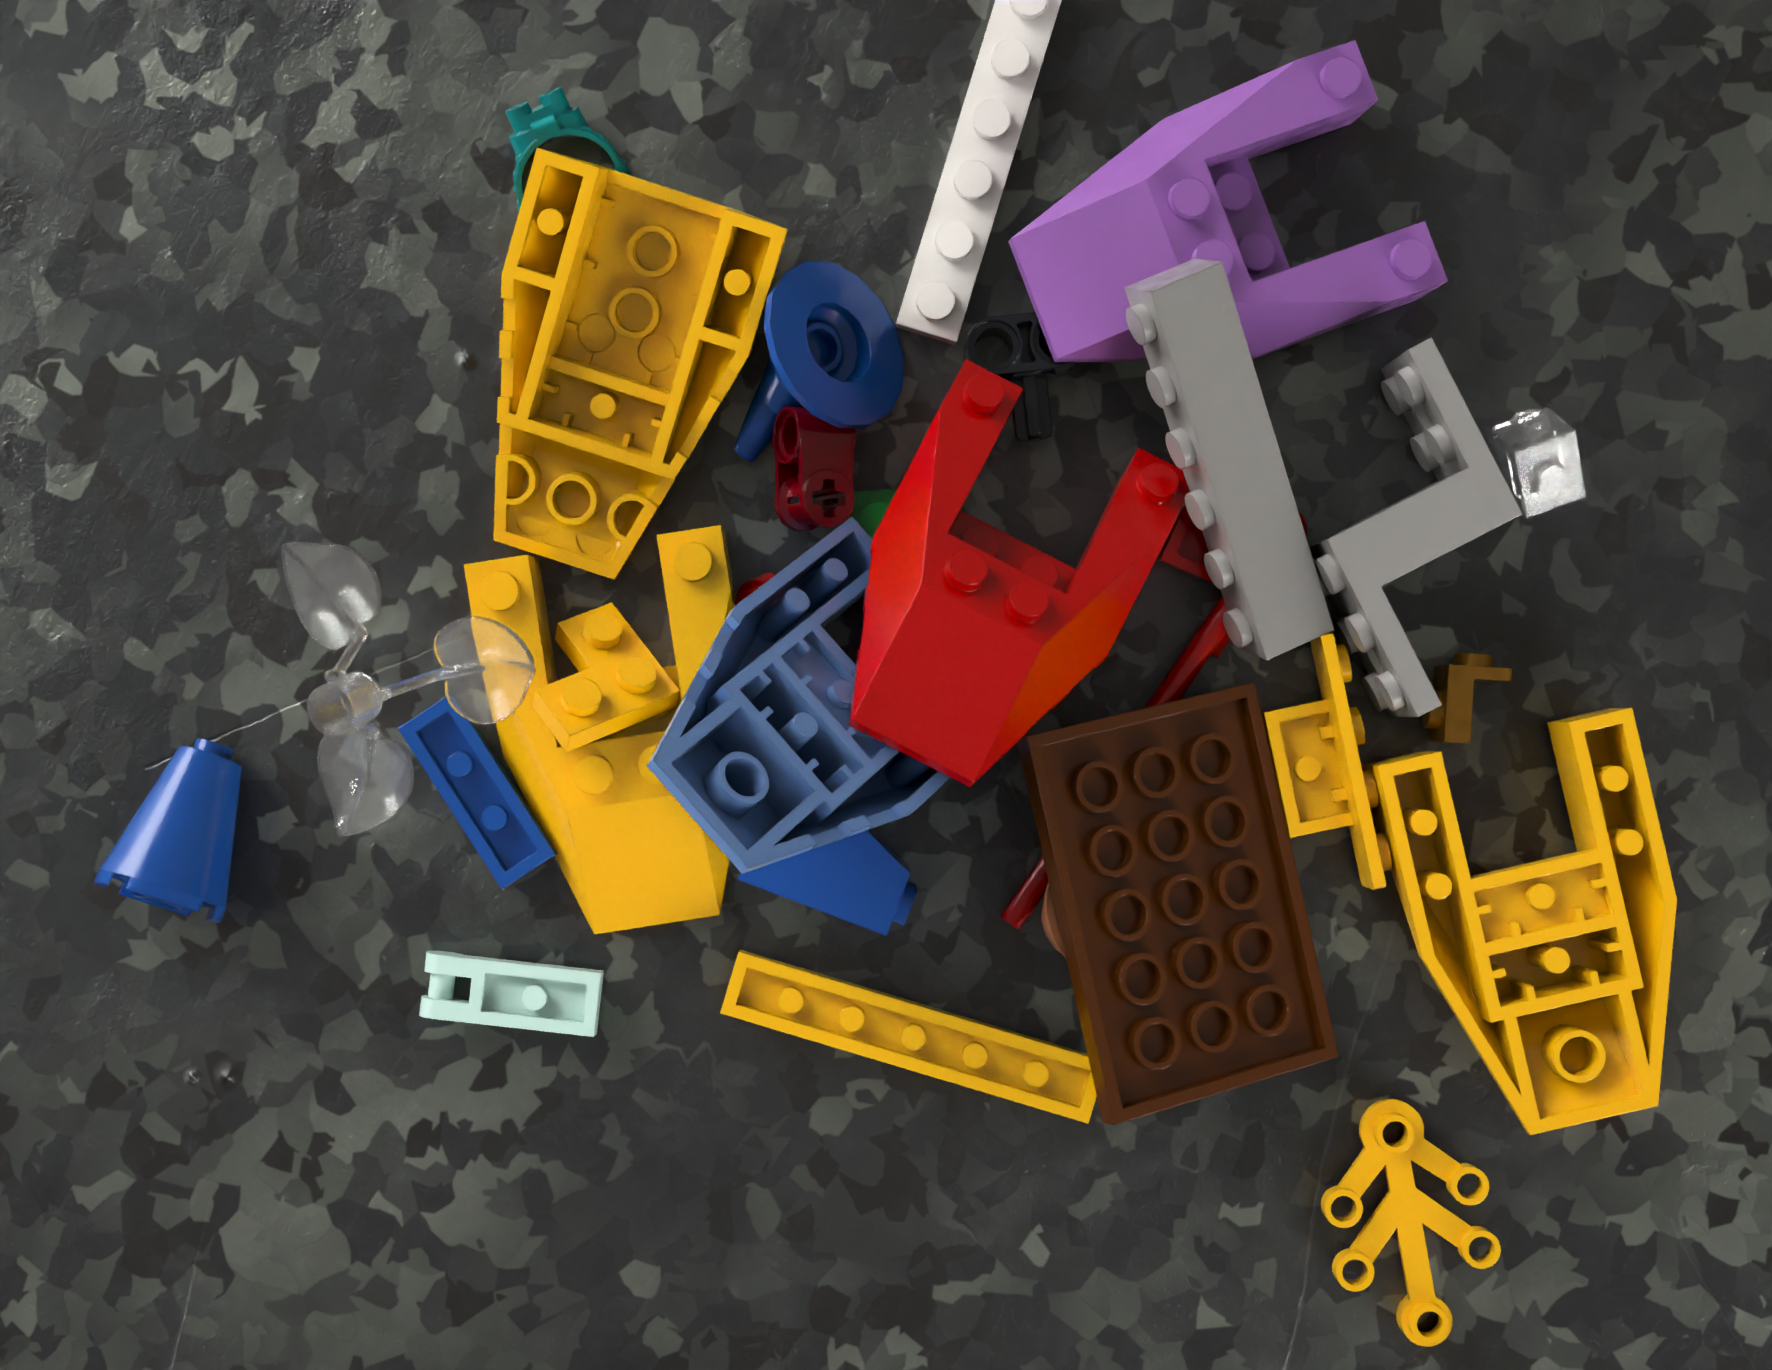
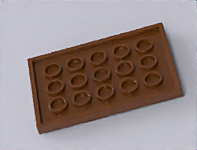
M1255 682L1026 735L1017 742L1103 1123L1117 1125L1339 1057Z

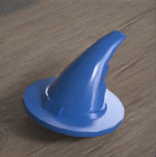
M805 261L779 276L766 299L764 331L770 358L733 449L744 460L754 462L772 439L776 416L785 406L805 408L811 415L838 428H866L891 412L902 392L904 357L897 329L881 299L857 275L832 262Z

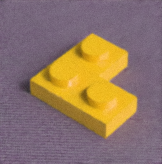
M612 602L557 623L555 641L579 672L535 689L532 706L565 752L677 707L680 690Z

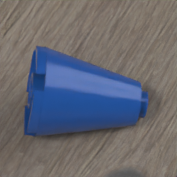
M200 738L196 739L194 747L179 746L99 868L94 883L105 889L110 884L111 878L122 882L119 895L186 916L190 915L191 910L199 912L201 906L206 907L209 910L205 920L221 923L227 905L242 766L231 760L234 750L222 744Z

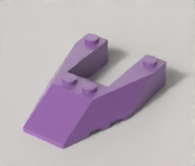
M1356 40L1297 59L1162 119L1008 241L1054 362H1123L1147 359L1143 345L1135 341L1126 321V309L1130 307L1125 287L1192 259L1221 261L1223 263L1252 359L1416 301L1448 282L1425 221L1290 268L1248 160L1350 125L1378 101Z

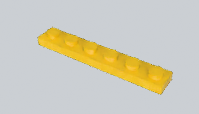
M741 949L738 952L720 1011L721 1014L1089 1124L1097 1094L1087 1053Z

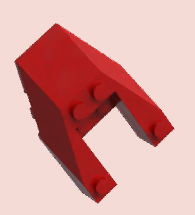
M966 359L934 417L871 541L870 553L872 555L869 580L864 596V621L861 644L857 654L849 725L971 787L1019 742L1039 719L1050 709L1056 707L1075 685L1093 668H1097L1105 660L1185 502V495L1189 493V489L1182 469L1138 447L1115 486L1076 569L962 511L1023 390L1022 387Z

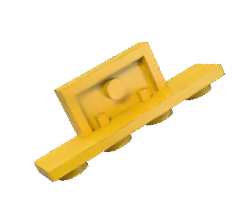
M1333 633L1325 634L1310 641L1322 700L1262 712L1289 837L1292 838L1349 826L1361 885L1372 890L1386 887L1384 872L1392 869V859L1384 833L1376 834L1371 808H1376L1379 805L1378 791L1372 772L1370 770L1362 771L1357 747L1365 744V730L1362 717L1357 707L1349 708L1344 683L1352 681L1351 663L1345 645H1336Z

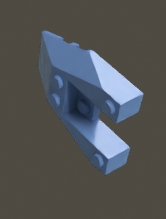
M850 517L769 579L729 612L647 764L652 773L742 874L909 816L951 778L849 725L856 665L824 628L856 603L865 594V589L868 585L872 538L853 517Z

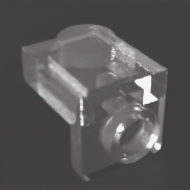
M1552 409L1524 410L1515 414L1510 421L1492 427L1494 442L1507 454L1514 498L1526 518L1586 497L1576 431Z

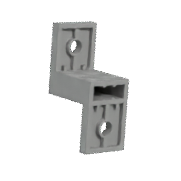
M1432 337L1406 350L1381 368L1385 380L1381 382V389L1392 411L1398 416L1404 414L1415 435L1410 438V445L1418 463L1426 472L1433 470L1438 481L1309 546L1324 597L1328 595L1339 617L1332 621L1335 633L1340 643L1345 645L1348 654L1351 655L1357 652L1368 675L1362 677L1361 680L1371 703L1379 712L1386 709L1390 717H1419L1442 704L1381 586L1522 515L1507 482Z

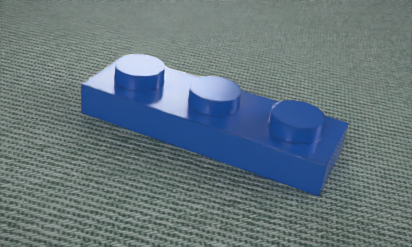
M455 693L449 694L398 727V730L501 889L506 888L558 854L528 804Z

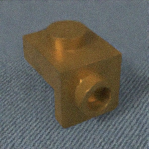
M1455 653L1454 665L1434 666L1433 688L1442 705L1422 715L1423 727L1430 728V741L1470 743L1474 681L1511 682L1512 669L1493 667L1494 655Z

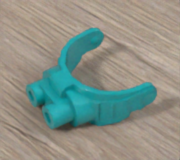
M557 87L541 94L538 98L542 105L531 109L528 101L505 111L514 131L509 136V140L516 155L513 181L514 192H516L518 199V211L520 210L524 195L522 188L524 166L533 151L550 138L564 135L588 138L599 144L609 154L615 165L614 170L631 174L625 160L622 159L621 155H618L613 144L602 133H598L586 123L578 106L570 107L562 87Z

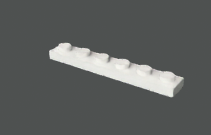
M995 0L899 311L896 328L956 346L1062 0Z

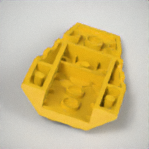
M536 149L501 274V298L504 299L503 330H500L499 358H502L501 396L498 397L497 423H500L499 454L496 455L494 541L613 580L617 578L751 354L766 305V299L786 239L787 228L742 211L620 171L545 149Z

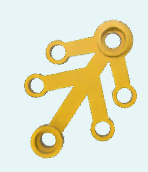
M1383 1099L1372 1104L1364 1112L1359 1125V1136L1364 1148L1339 1184L1325 1191L1321 1198V1210L1327 1220L1334 1226L1349 1228L1361 1219L1363 1204L1360 1197L1383 1167H1385L1389 1191L1351 1246L1340 1251L1334 1257L1332 1272L1336 1280L1346 1290L1358 1292L1366 1289L1374 1279L1375 1271L1372 1263L1396 1230L1407 1295L1400 1300L1397 1306L1396 1320L1401 1331L1411 1342L1422 1347H1432L1442 1343L1448 1337L1452 1329L1453 1319L1449 1307L1434 1291L1423 1224L1456 1246L1460 1256L1469 1265L1477 1269H1486L1493 1266L1500 1257L1501 1246L1497 1237L1489 1230L1481 1226H1470L1417 1189L1411 1160L1445 1181L1450 1195L1464 1205L1472 1206L1481 1203L1488 1195L1489 1181L1484 1172L1476 1166L1457 1162L1424 1139L1422 1118L1411 1105L1398 1099ZM1390 1122H1401L1403 1126L1401 1139L1395 1143L1385 1142L1383 1139L1385 1126ZM1465 1174H1475L1477 1178L1475 1190L1467 1195L1460 1194L1457 1188L1459 1179ZM1340 1196L1350 1197L1352 1200L1351 1211L1343 1217L1332 1215L1331 1205L1333 1201ZM1486 1237L1489 1242L1487 1252L1481 1257L1470 1256V1243L1475 1238ZM1354 1259L1362 1261L1363 1272L1358 1278L1348 1280L1343 1277V1267L1348 1261ZM1425 1312H1435L1438 1317L1436 1326L1427 1332L1418 1330L1417 1322L1419 1317Z

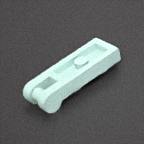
M426 951L424 971L430 973L428 995L421 996L419 1012L421 1017L594 1037L597 1034L604 970L470 956L447 951ZM456 976L471 978L469 1000L453 997Z

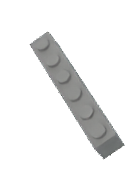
M1192 259L1125 287L1130 307L1126 309V321L1135 341L1143 345L1150 370L1146 372L1147 387L1154 402L1164 410L1170 432L1166 433L1165 436L1166 446L1171 459L1179 469L1183 470L1189 489V493L1185 495L1186 509L1194 525L1202 530L1209 551L1204 555L1205 568L1212 583L1218 589H1221L1227 612L1223 613V624L1230 640L1236 647L1267 661L1333 631V623L1223 263L1221 261Z

